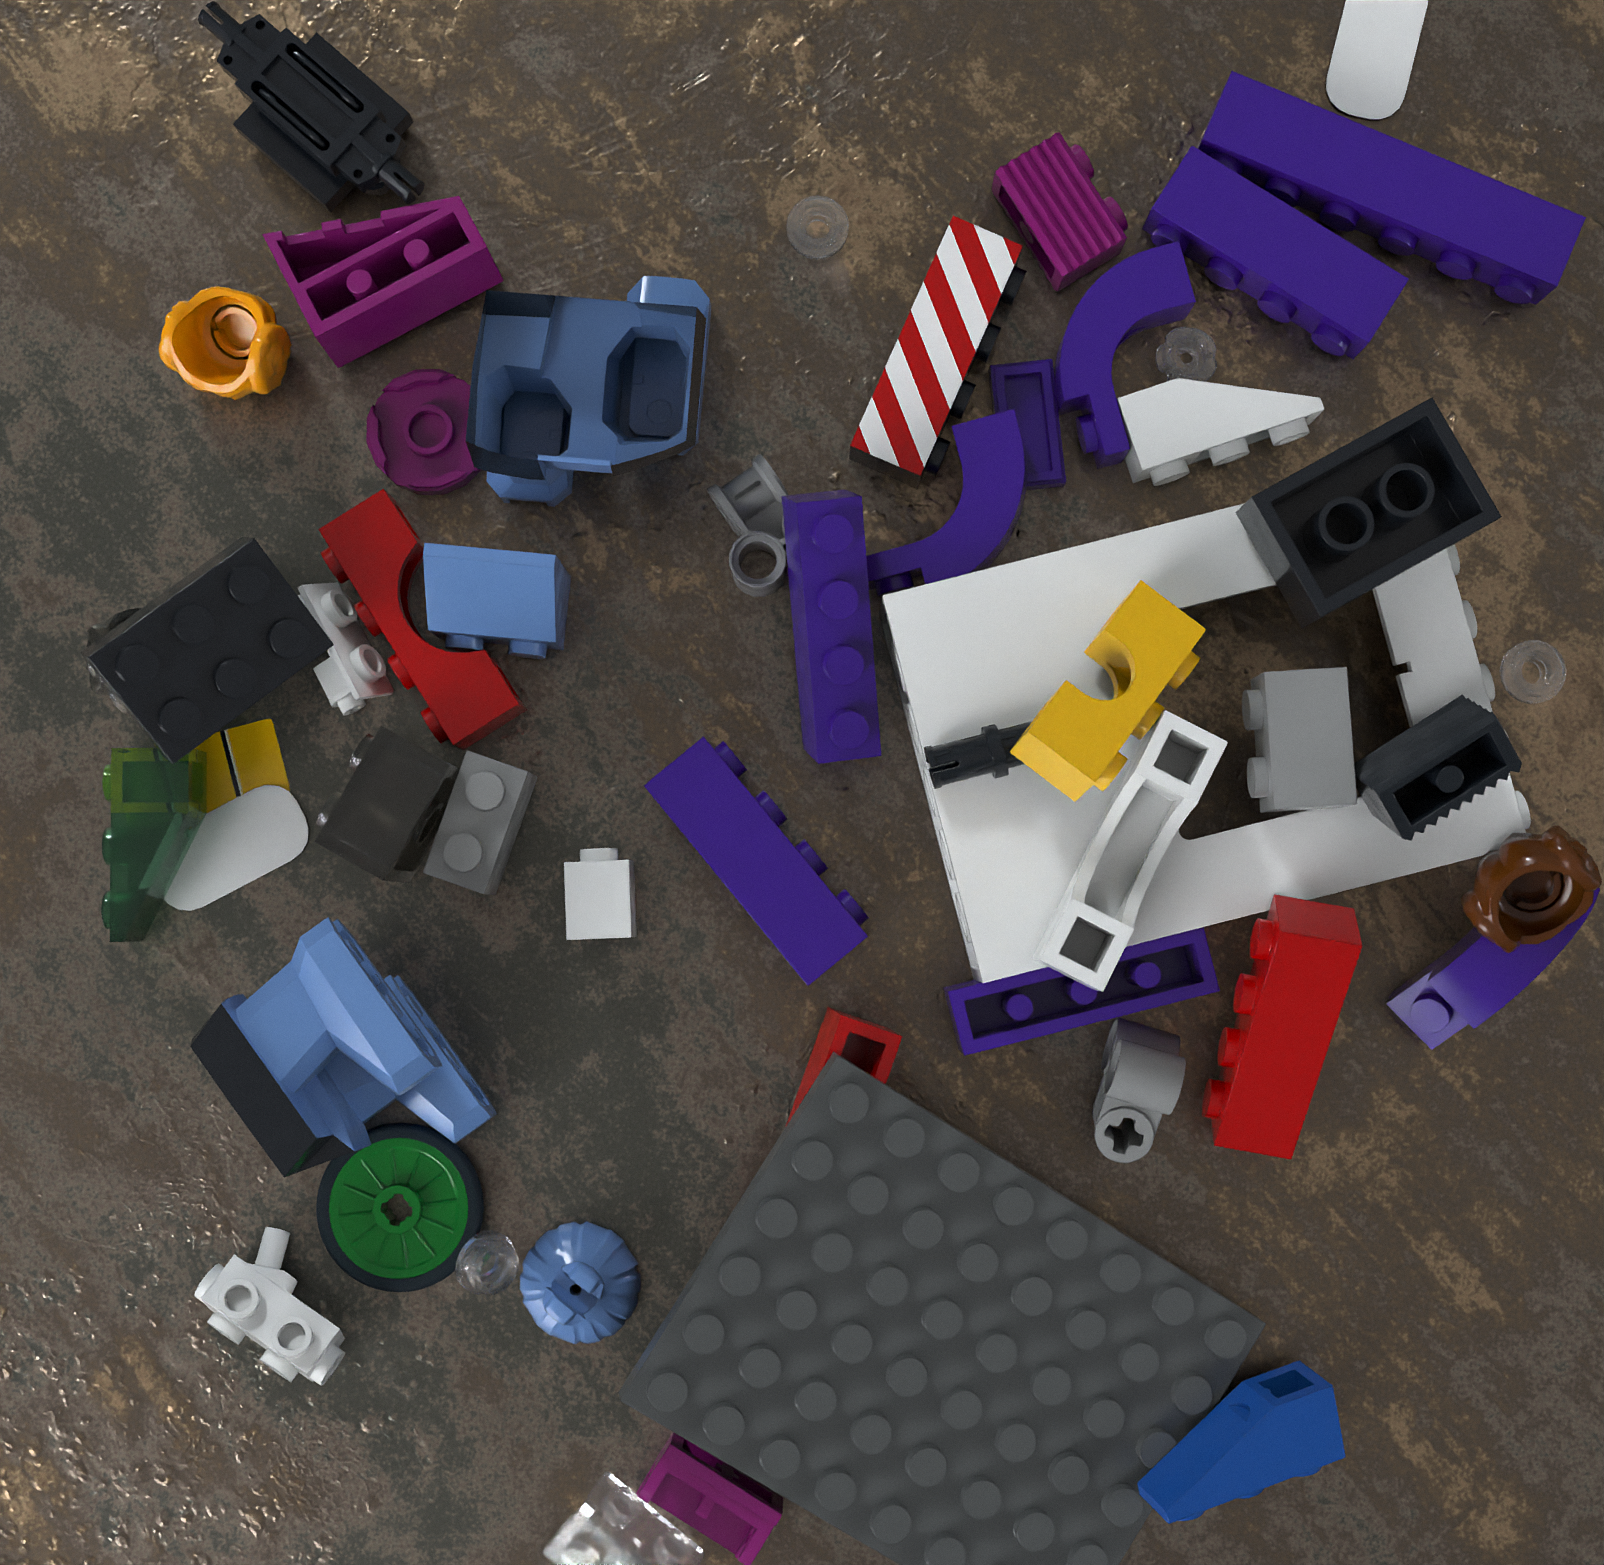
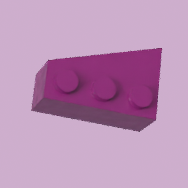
M460 196L380 211L381 218L344 225L341 219L322 222V229L290 236H285L282 230L262 234L315 338L337 368L352 362L504 281Z

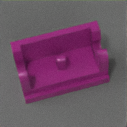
M674 1432L671 1433L636 1492L637 1497L646 1503L652 1501L734 1553L737 1560L744 1565H751L783 1513V1497Z

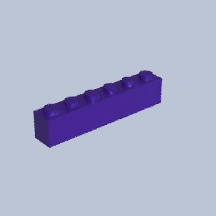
M1231 71L1197 148L1291 207L1297 205L1319 214L1320 220L1333 229L1346 232L1360 231L1378 239V244L1391 253L1403 256L1415 254L1436 263V268L1441 273L1460 280L1473 278L1494 287V292L1502 299L1517 304L1533 303L1536 305L1558 286L1586 217L1234 71Z

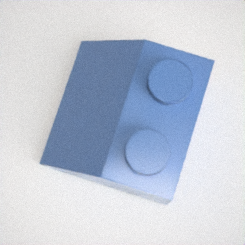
M424 543L423 566L428 631L439 639H446V649L473 652L483 650L484 643L509 645V655L533 659H545L547 649L564 650L571 575L556 555Z

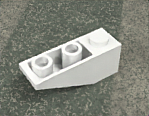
M1181 378L1117 398L1130 450L1124 459L1132 482L1135 483L1151 477L1154 486L1166 484L1190 473L1188 465L1211 458L1213 466L1235 461L1250 453L1248 445L1268 438L1271 439L1273 446L1295 441L1310 433L1307 425H1310L1324 411L1321 398Z

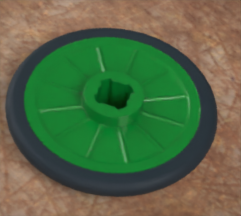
M390 1123L368 1129L366 1131L372 1145L331 1160L322 1176L316 1203L317 1223L322 1241L336 1264L350 1277L368 1287L387 1292H411L427 1288L442 1281L459 1268L472 1251L478 1239L484 1212L483 1192L478 1174L463 1150L434 1129L412 1123ZM397 1194L403 1195V1199L407 1201L413 1211L402 1221L397 1220V1216L393 1213L392 1209L388 1208V1201Z

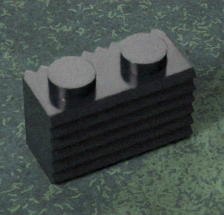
M1463 694L1354 763L1356 788L1371 814L1402 839L1411 841L1415 832L1424 833L1427 824L1436 826L1438 817L1448 818L1450 809L1460 811L1462 801L1472 803L1474 794L1484 795L1486 786L1495 788L1498 779L1507 780L1510 771L1519 773L1522 765L1492 711L1489 712L1486 708L1483 709L1475 701L1472 702L1469 698L1466 699Z

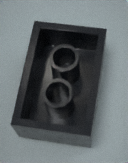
M1433 397L1257 493L1235 512L1301 628L1319 620L1502 517Z
M241 537L80 653L161 755L174 764L334 644L255 538Z

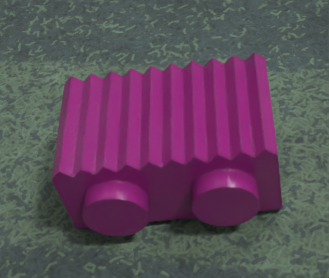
M1060 132L1053 134L1049 139L1043 140L1039 145L1033 146L1028 152L1022 153L1018 158L1012 159L1006 165L1000 166L995 171L991 187L993 195L998 199L1007 217L1011 219L1013 227L1018 230L1020 238L1024 240L1026 247L1031 251L1033 258L1038 262L1040 269L1044 271L1046 279L1051 282L1052 288L1056 292L1119 255L1127 239L1124 231L1128 229L1126 217L1119 204L1110 196L1102 199L1090 179L1094 178V169L1085 151L1078 144L1069 147Z

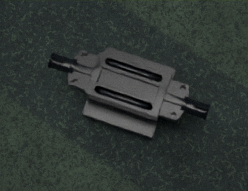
M212 1L205 5L213 17L202 9L198 16V22L224 43L217 62L223 71L236 81L234 83L242 96L251 103L233 123L234 127L245 139L330 213L355 186L363 193L377 196L386 194L391 189L406 204H411L416 200L411 190L418 196L421 195L425 186L424 182L416 178L400 164L401 154L406 148L400 136L414 122L406 109L317 32L305 44L286 27L280 32L260 14L239 24L217 2Z

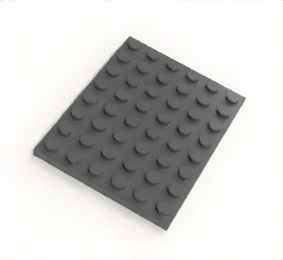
M833 1051L618 1393L621 1402L899 1565H1119L1153 1510L1139 1495L1137 1482L1217 1406L1266 1326V1323Z

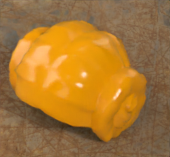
M214 286L200 290L189 301H178L172 307V311L165 317V325L162 328L159 356L167 368L178 372L181 378L196 390L238 400L253 392L268 394L281 385L282 378L287 369L292 344L285 328L277 325L274 309L261 297L236 289Z

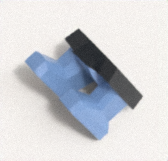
M643 276L627 293V301L486 290L472 367L465 441L474 468L487 471L486 481L504 503H510V500L546 502L548 506L555 507L572 493L574 471L611 473L614 477L635 471L676 454L684 456L699 443L711 319L709 297L695 280L660 276Z
M327 917L299 938L291 962L248 999L244 994H237L225 999L192 1038L190 1045L234 1110L284 1178L372 1145L364 1124L396 1100L454 1144L497 1115L489 1098L407 984L399 975L395 978L389 975L383 979L356 939L339 919L332 922Z

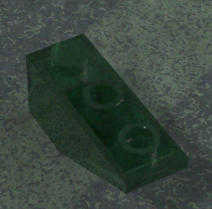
M111 748V764L105 766L102 779L105 799L111 802V827L105 829L102 838L103 859L106 865H110V891L105 892L101 906L103 925L106 929H110V942L144 941L207 814V752L193 749L176 763L172 764L161 755L157 748Z

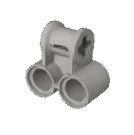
M758 454L751 459L752 467L724 486L720 487L714 484L707 491L726 522L737 536L740 535L733 543L729 553V566L736 586L743 593L750 596L766 597L775 593L783 585L787 576L782 496H786L788 493L769 463L761 454ZM755 550H763L770 553L777 562L774 571L762 579L748 577L741 570L743 558Z
M1116 1017L1102 1056L1101 1072L1104 1074L1092 1109V1118L1095 1124V1141L1098 1149L1106 1158L1119 1163H1130L1141 1159L1153 1145L1162 1114L1169 1115L1172 1113L1179 1098L1186 1068V1059L1178 1056L1181 1043L1179 1035ZM1123 1118L1133 1119V1121H1126L1123 1124L1122 1129H1115L1112 1127L1119 1126L1122 1123Z

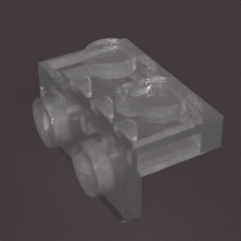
M605 1472L598 1479L584 1502L558 1529L542 1551L556 1565H699L704 1557V1551L701 1547L648 1503L637 1497L636 1493L610 1472Z

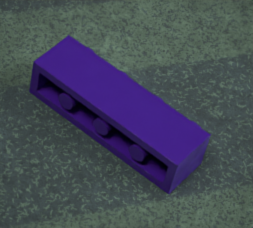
M1194 146L1190 147L1156 200L1142 228L1151 234V241L1157 247L1179 241L1183 255L1204 267L1205 275L1212 282L1228 290L1238 288L1258 301L1259 309L1268 317L1281 323H1289L1290 321L1312 334L1311 340L1315 345L1335 356H1343L1345 354L1354 359L1366 347L1409 280Z
M845 489L782 496L803 749L818 764L882 756L862 496Z
M703 736L643 786L806 985L809 986L868 937L860 925L868 920L869 917L846 889H843L835 896L819 876L828 867L805 839L795 847L779 829V826L788 819L764 790L755 797L751 795L738 779L747 769L727 744L722 741L713 748Z
M1204 927L1125 947L1103 992L1093 990L1050 967L986 983L971 980L943 987L958 1049L966 1056L1219 992L1220 988Z

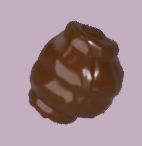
M1552 826L1543 834L1512 833L1501 843L1498 850H1492L1481 857L1475 875L1474 887L1462 895L1460 902L1463 905L1464 913L1471 920L1477 931L1484 938L1495 943L1504 952L1509 954L1515 951L1520 944H1539L1551 939L1568 924L1585 914L1593 903L1594 890L1601 886L1602 879L1598 866L1592 856L1588 854L1586 847L1571 837L1560 826Z

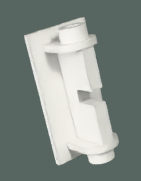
M339 583L305 584L299 586L300 595L298 597L334 644L327 650L330 657L313 668L329 699L331 707H339L343 716L363 708L366 705L364 699L393 694L394 690L386 676L385 663L381 655L370 645L357 620L354 603L342 591Z

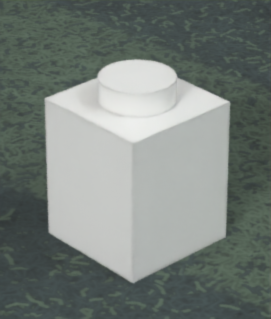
M618 848L580 849V862H564L566 940L637 937L634 861L629 859L619 860Z

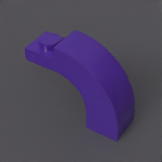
M1179 241L1139 252L1124 259L1105 272L1086 291L1076 306L1062 337L1054 366L1058 413L1062 415L1078 410L1082 411V416L1076 417L1079 443L1084 454L1093 452L1097 469L1122 463L1130 450L1112 382V361L1115 351L1128 338L1141 331L1185 320L1196 303Z
M1015 409L952 426L963 471V488L959 503L946 524L931 536L915 543L866 556L869 590L876 589L877 597L913 588L912 578L923 576L925 584L984 570L1002 552L1017 526L1026 494V458Z
M1600 888L1594 890L1593 903L1587 912L1576 921L1568 924L1560 933L1539 944H1520L1515 951L1509 954L1504 952L1495 943L1484 938L1473 927L1446 953L1395 989L1386 1004L1431 1050L1468 1024L1475 1029L1517 996L1565 948L1589 916L1597 900Z

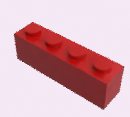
M1274 894L1267 919H1256L1250 940V957L1254 959L1250 975L1241 973L1238 977L1233 1001L1234 1012L1238 1013L1234 1028L1224 1027L1222 1030L1217 1055L1218 1065L1222 1066L1218 1080L1208 1079L1203 1095L1202 1115L1203 1117L1211 1118L1214 1146L1292 1159L1362 949V941L1354 908Z

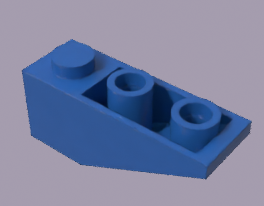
M1300 1360L1242 1381L1137 1482L1139 1495L1168 1524L1176 1521H1189L1200 1517L1205 1510L1234 1499H1246L1257 1496L1266 1487L1293 1477L1313 1475L1322 1466L1346 1458L1333 1385Z

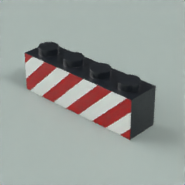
M956 216L952 217L850 444V460L918 489L925 472L936 477L951 441L941 438L950 415L960 420L962 419L976 387V384L966 380L975 359L987 363L1000 334L1001 327L992 324L1001 302L1012 307L1027 271L1017 267L1023 245Z

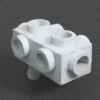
M265 1227L255 1264L246 1263L234 1254L225 1267L218 1263L205 1275L198 1285L194 1296L214 1312L207 1321L209 1325L237 1345L240 1344L245 1336L261 1345L266 1351L259 1360L277 1374L292 1382L299 1372L311 1382L315 1381L322 1386L337 1369L345 1355V1352L339 1348L345 1338L340 1328L292 1295L298 1281L284 1270H280L290 1233L277 1228Z

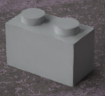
M1347 667L1263 672L1250 680L1251 690H1244L1242 695V716L1245 729L1247 731L1254 730L1256 757L1248 759L1247 784L1251 798H1259L1260 813L1342 808L1356 805L1357 792Z
M467 750L423 873L481 894L496 895L538 776Z

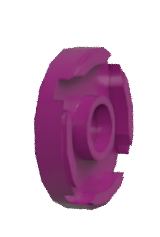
M415 369L396 377L382 390L384 393L377 399L375 406L372 404L367 416L366 443L376 466L398 487L418 495H445L466 486L481 471V469L474 468L465 441L471 386L464 380L457 378L454 374L441 369Z

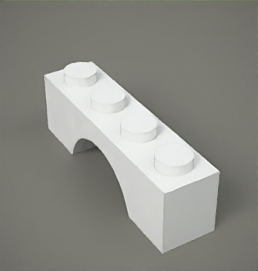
M1166 710L1161 713L1153 726L1143 736L1032 959L1093 990L1104 991L1135 929L1138 910L1149 883L1178 829L1197 805L1228 744L1227 741Z

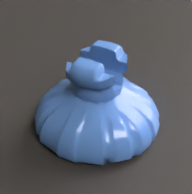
M575 1221L561 1224L557 1229L548 1230L536 1241L535 1246L531 1247L523 1260V1272L520 1275V1291L523 1294L522 1302L536 1325L548 1335L573 1344L579 1342L585 1344L599 1342L604 1337L614 1335L635 1310L638 1304V1293L641 1289V1274L637 1271L639 1263L627 1247L625 1241L611 1229L603 1228L588 1221H585L583 1224H578ZM572 1285H579L581 1292L575 1293L572 1290Z

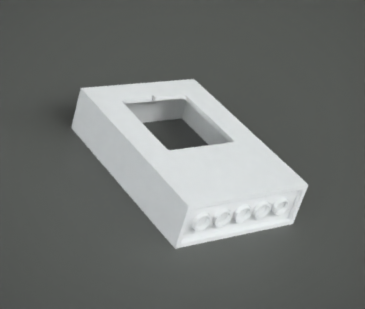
M1244 504L882 596L879 617L973 980L986 983L1048 967L1032 959V956L1142 739L1138 740L1133 735H1130L1119 752L1128 760L1103 792L1093 785L1076 802L1026 764L1008 768L1009 775L995 779L992 773L942 785L941 788L934 789L928 771L929 768L933 767H930V764L926 762L924 747L930 745L933 747L981 735L982 727L993 724L1000 730L1033 721L1045 703L1065 680L1092 698L1099 700L1113 699L1114 688L1109 674L1101 665L1087 656L1084 651L1118 605L1140 580L1180 610L1275 586L1274 579L1235 513ZM1455 544L1372 590L1393 666L1404 663L1407 665L1408 672L1397 675L1396 679L1410 728L1462 694L1466 699L1469 698L1472 702L1475 701L1477 705H1481L1483 709L1486 708L1489 712L1492 711L1490 702L1495 698L1494 682L1488 667L1484 663L1479 664L1473 638L1477 636V621L1470 603L1467 600L1462 601L1455 578V575H1458L1460 570L1459 556ZM1509 773L1507 780L1498 779L1495 788L1486 786L1484 795L1474 794L1472 803L1462 801L1460 811L1450 809L1448 818L1438 817L1436 826L1427 824L1424 833L1415 832L1412 841L1402 839L1374 817L1361 796L1357 797L1356 805L1342 808L1305 810L1192 840L1184 839L1178 829L1149 883L1138 910L1135 929L1126 947L1268 911L1274 894L1311 900L1483 856L1492 850H1498L1501 843L1512 833H1526L1525 829H1528L1531 824L1527 802L1520 791H1514Z

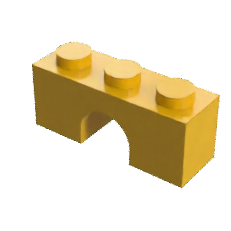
M1140 580L1118 605L1084 651L1087 656L1101 665L1109 674L1114 688L1113 699L1099 700L1092 698L1065 680L1045 703L1010 750V753L1074 802L1093 785L1103 792L1128 760L1119 752L1130 735H1133L1138 740L1142 739L1163 712L1164 707L1155 701L1167 684L1176 690L1199 662L1200 657L1191 650L1207 629Z

